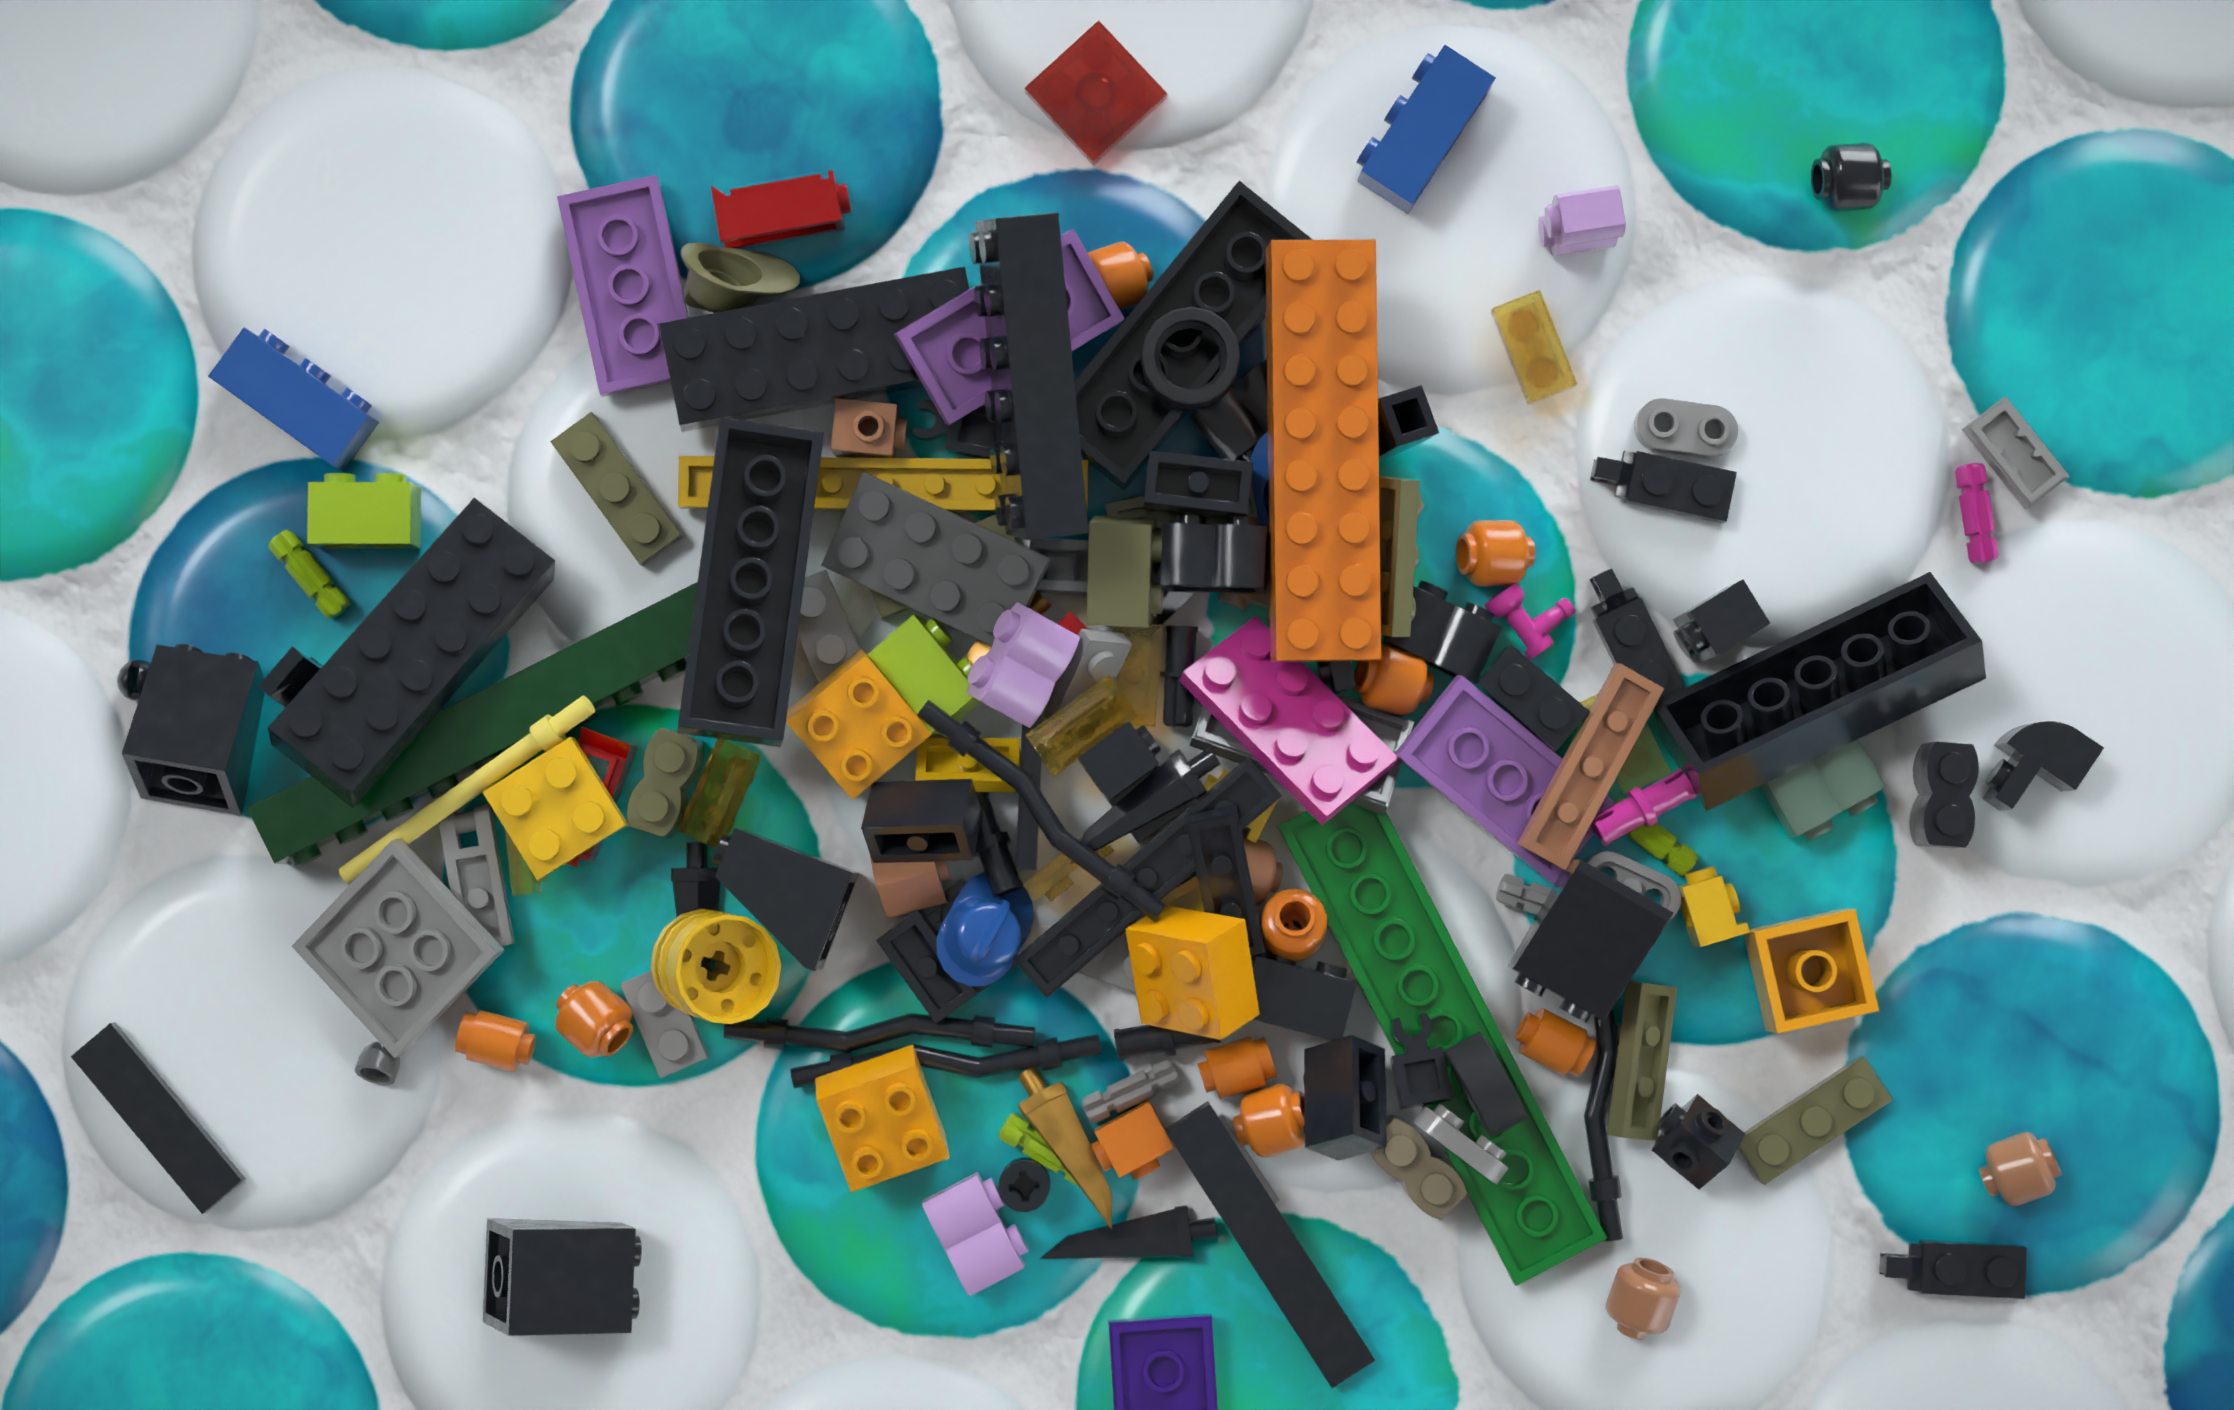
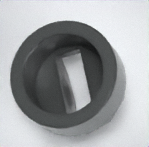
M373 1042L361 1052L355 1067V1073L371 1083L391 1085L395 1082L399 1071L400 1057L394 1058L384 1046L382 1048L381 1043Z

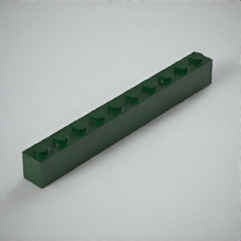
M697 582L437 712L354 808L350 807L312 776L248 807L249 814L274 864H288L291 862L293 868L303 866L322 856L319 847L335 839L338 840L340 845L349 843L369 832L365 824L381 816H384L386 822L397 819L414 809L411 801L427 793H430L432 799L442 796L459 784L457 778L474 769L477 771L531 733V725L547 714L552 717L581 696H585L590 700L595 708V713L574 728L597 718L599 715L596 708L614 700L616 706H620L644 694L641 685L657 677H660L662 683H666L685 674Z

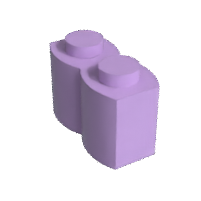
M1614 185L1554 195L1552 204L1545 207V216L1538 218V229L1542 247L1550 246L1553 256L1615 247L1618 238L1624 236L1626 229L1620 187Z
M1017 602L1011 610H1006L998 618L993 630L995 639L992 648L985 656H980L972 665L968 675V682L970 684L967 694L1030 728L1044 710L1055 682L1070 663L1078 646L1080 636Z
M977 1171L923 1199L922 1206L968 1296L989 1287L1025 1267V1262L1021 1255L1029 1252V1249L1017 1225L1013 1224L1007 1228L998 1209L1005 1206V1203L1001 1199L998 1187L992 1178L983 1181Z

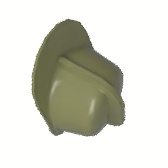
M701 242L687 243L681 249V258L689 268L683 293L684 301L691 307L713 313L751 306L760 294H784L793 291L800 283V275L794 266L782 258L769 253L723 248Z

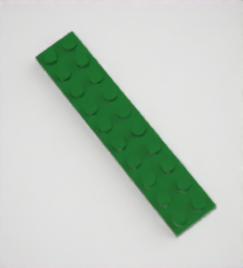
M1349 803L1324 825H1321L1307 810L1277 825L1310 892L1323 904L1327 914V924L1394 1054L1399 1055L1404 1054L1403 1048L1397 1045L1391 1036L1390 1027L1393 1019L1400 1018L1403 1032L1409 1036H1416L1420 1033L1418 1016L1419 1014L1426 1013L1432 1024L1431 1034L1426 1041L1428 1049L1443 1046V1051H1445V1049L1471 1035L1481 1032L1510 1079L1524 1107L1527 1118L1494 1137H1489L1457 1082L1446 1057L1453 1099L1440 1102V1104L1465 1122L1459 1131L1476 1143L1479 1137L1483 1135L1507 1153L1501 1162L1509 1169L1496 1185L1442 1145L1454 1170L1462 1179L1467 1195L1512 1283L1517 1286L1606 1240L1607 1237L1388 814L1385 812L1382 815ZM1439 1103L1424 1106L1434 1111Z

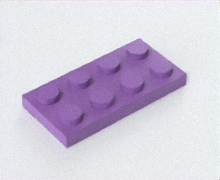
M652 175L557 196L599 394L605 397L671 382L659 323L689 318L687 304L684 301L682 281L658 176Z
M1071 229L1061 234L1071 350L1073 351L1125 319L1074 229ZM975 286L894 334L946 425L954 423L984 405L985 392L992 390L990 369L984 370L980 359V339L987 337L985 317H978L975 308Z
M1456 675L1394 754L1402 763L1544 880L1554 884L1563 869L1517 845V842L1558 769L1562 758L1465 677ZM1606 796L1597 814L1616 803ZM1591 825L1572 860L1595 833Z

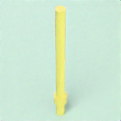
M581 696L552 717L547 714L531 725V733L340 867L339 873L342 879L350 885L392 840L401 838L407 845L538 752L541 750L547 752L566 739L565 733L595 713V708L590 700L585 696Z

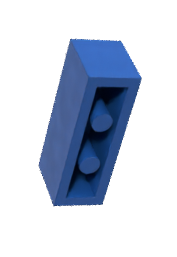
M1444 44L1436 57L1427 53L1412 76V79L1419 84L1409 99L1402 95L1397 98L1384 119L1385 122L1391 125L1381 141L1372 137L1356 163L1363 167L1357 182L1407 214L1471 120L1496 79L1495 76L1446 44Z
M243 327L208 377L326 462L344 472L380 423L367 414L372 405L348 387L340 395L326 385L331 375L309 359L305 358L298 365L285 355L290 346L264 328L258 336L246 327Z

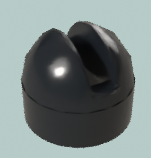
M134 660L128 662L120 669L117 676V684L120 692L126 698L139 701L151 664L150 662ZM134 668H139L137 678L138 693H132Z

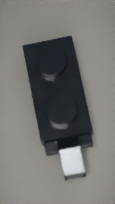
M1624 451L1621 461L1597 457L1593 462L1590 480L1615 485L1614 497L1625 499L1624 503L1725 523L1728 519L1737 472L1640 451Z
M1612 568L1589 579L1600 603L1591 607L1595 617L1592 621L1613 664L1620 663L1665 688L1659 700L1685 688L1642 598H1638L1635 589L1632 587L1623 591Z
M1919 1240V1243H1909L1908 1254L1880 1253L1879 1274H1885L1884 1277L1905 1278L1907 1279V1289L1918 1291L1921 1294L2025 1299L2027 1247L2014 1244Z

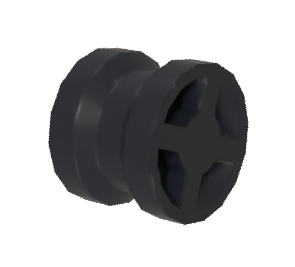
M1021 1157L1012 1160L1005 1166L999 1178L998 1190L1001 1199L1009 1208L1017 1212H1030L1039 1208L1047 1199L1051 1180L1048 1170L1044 1165L1032 1158Z

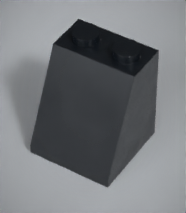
M178 644L175 647L156 645L122 750V756L141 799L242 815L265 694L259 687L264 677L258 661H253L250 657L239 653H227L225 656L205 653L187 644Z
M734 828L732 835L727 836L723 834L712 860V864L719 866L716 878L805 968L813 971L823 969L859 872L746 829Z
M1571 860L1567 869L1562 870L1508 967L1519 973L1514 981L1516 984L1539 997H1542L1546 989L1564 999L1559 1008L1577 1019L1587 1023L1592 1015L1604 1021L1674 912L1583 860Z
M487 1219L483 1323L508 1336L631 1333L632 1319L637 1318L640 1307L638 1290L633 1288L634 1267L640 1265L642 1257L641 1240L639 1236H635L636 1228L615 1222Z

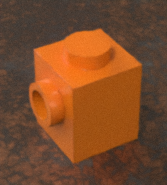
M1149 1099L1095 1128V1134L1099 1140L1091 1144L1105 1172L1114 1167L1119 1178L1130 1173L1133 1180L1158 1168L1160 1163L1157 1157L1174 1149V1145Z

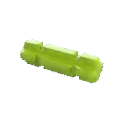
M284 530L269 542L268 547L279 561L286 562L284 568L309 598L317 600L315 605L326 618L334 619L345 612L350 606L349 599L340 588H333L334 581L309 551L301 549L303 544L293 532Z
M1619 798L1615 801V803L1617 804L1625 798ZM1658 823L1649 828L1641 825L1626 835L1658 860H1666L1665 865L1681 876H1685L1693 868L1699 857L1686 844L1681 843L1679 845L1676 843L1677 838Z
M1017 1113L1009 1115L999 1132V1138L1014 1148L1017 1144L1024 1147L1022 1153L1055 1173H1058L1059 1169L1066 1173L1064 1178L1077 1185L1038 1132L1029 1127L1030 1122Z

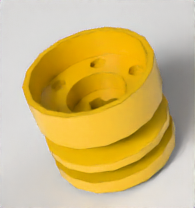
M697 909L680 914L663 928L653 946L650 967L655 987L667 1004L684 1014L698 1017L702 1020L734 1024L751 1019L769 1004L779 985L781 961L777 944L763 926L745 916L722 911ZM703 957L715 961L712 971L701 967Z

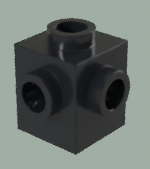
M1697 1094L1682 1108L1675 1103L1663 1114L1656 1125L1661 1133L1651 1150L1700 1190L1730 1164L1745 1133L1728 1120L1718 1109L1714 1108Z

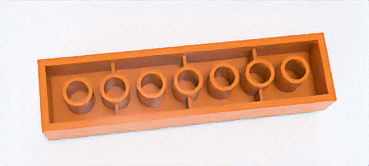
M1376 239L1271 240L1266 248L1271 662L1381 660Z

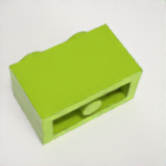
M324 474V482H308L307 544L319 549H421V488L412 482H406L405 474H375V482H355L354 474Z
M913 614L867 654L916 715L925 703L930 700L959 722L981 703V701L967 694L970 684L968 682V675L974 663L966 656L962 660L957 658L948 647L953 638L941 623L934 618L927 621L925 618ZM922 721L931 733L941 735L928 724H926L924 721Z

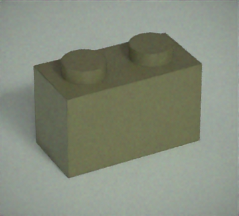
M1095 515L1089 522L1087 625L1148 628L1154 620V614H1162L1164 590L1161 588L1160 583H1155V564L1161 563L1162 532H1156L1157 518Z

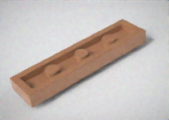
M1620 663L1613 665L1589 710V714L1581 724L1519 838L1517 845L1560 869H1567L1665 688Z

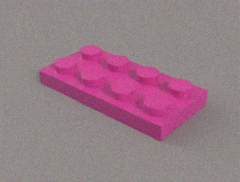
M1257 616L1250 619L1182 673L1180 682L1321 825H1324L1391 770L1398 759L1303 662H1271L1270 629Z

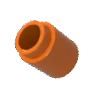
M1540 1008L1535 1015L1528 1012L1520 1022L1515 1034V1040L1520 1042V1054L1563 1076L1567 1073L1576 1077L1580 1076L1587 1067L1596 1045V1041L1587 1036L1586 1029L1545 1008Z
M480 1010L478 1014L466 1012L457 1033L455 1052L466 1054V1060L516 1072L520 1063L529 1064L535 1047L536 1035L529 1033V1022Z
M1251 1036L1204 1050L1207 1061L1197 1063L1206 1093L1216 1090L1219 1100L1266 1086L1265 1080L1277 1077L1265 1037L1252 1040Z

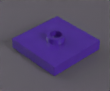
M1211 1314L1108 1320L1114 1410H1218Z

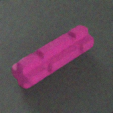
M1983 463L1961 465L1956 468L1955 476L1957 488H1962L1963 494L1959 496L1964 533L1965 536H1970V542L1966 543L1968 558L1971 563L1976 564L1991 562L1998 559L1999 551L1997 538H1992L1991 532L1995 531L1990 494L1989 490L1984 491L1983 486L1985 483H1988L1986 469Z

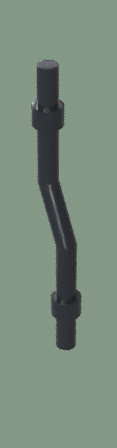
M930 700L925 703L917 717L948 739L947 746L964 757L968 754L1014 788L1054 848L1103 883L1100 888L1115 900H1118L1120 897L1152 921L1159 916L1166 904L1133 881L1135 875L1118 863L1116 867L1070 834L1031 775L979 737L982 732L966 720L961 724Z
M1613 1008L1604 1021L1593 1016L1598 1055L1584 1112V1123L1593 1178L1588 1180L1591 1201L1597 1202L1600 1225L1607 1237L1604 1240L1605 1242L1623 1239L1617 1201L1618 1198L1622 1197L1619 1176L1613 1175L1605 1123V1114L1618 1054V1040Z
M909 1013L854 1030L838 1031L789 1025L788 1019L768 1017L766 1022L744 1020L734 1024H725L724 1038L764 1043V1048L785 1050L786 1045L840 1052H852L911 1034L970 1040L971 1046L992 1048L993 1043L1033 1047L1036 1027L995 1023V1017L978 1015L974 1016V1020L945 1017L935 1024L930 1015Z
M1098 1034L1059 1042L1057 1037L1038 1040L1037 1046L984 1057H975L912 1044L921 1067L975 1078H984L1039 1066L1042 1067V1071L1063 1067L1062 1062L1102 1054ZM907 1046L852 1056L851 1052L830 1055V1061L791 1068L793 1087L796 1089L815 1085V1078Z

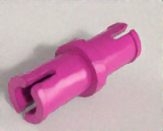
M1678 768L1674 773L1643 790L1635 787L1628 791V798L1597 814L1591 826L1598 839L1606 847L1610 842L1641 825L1649 828L1657 823L1658 816L1689 799H1694L1696 797L1694 788L1686 774H1683V771Z

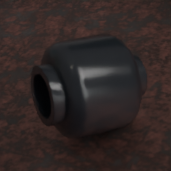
M1855 143L1828 146L1822 152L1820 159H1816L1813 162L1811 169V187L1815 198L1822 200L1826 208L1833 211L1871 209L1880 201L1883 190H1888L1891 185L1892 173L1890 163L1887 159L1882 160L1879 151L1873 144Z

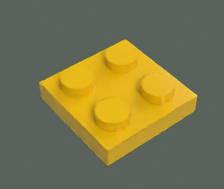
M574 737L567 738L482 792L537 880L546 877L628 825V822Z

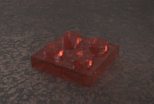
M1099 20L1024 88L1025 94L1093 166L1167 99L1166 91Z

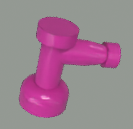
M1514 583L1487 601L1484 607L1492 612L1494 617L1504 616L1526 646L1527 649L1523 651L1524 654L1531 660L1554 643L1549 633L1564 619L1568 620L1576 614V610L1572 603L1563 597L1555 603L1554 607L1544 611L1532 620L1521 605L1525 597L1524 591L1518 583Z

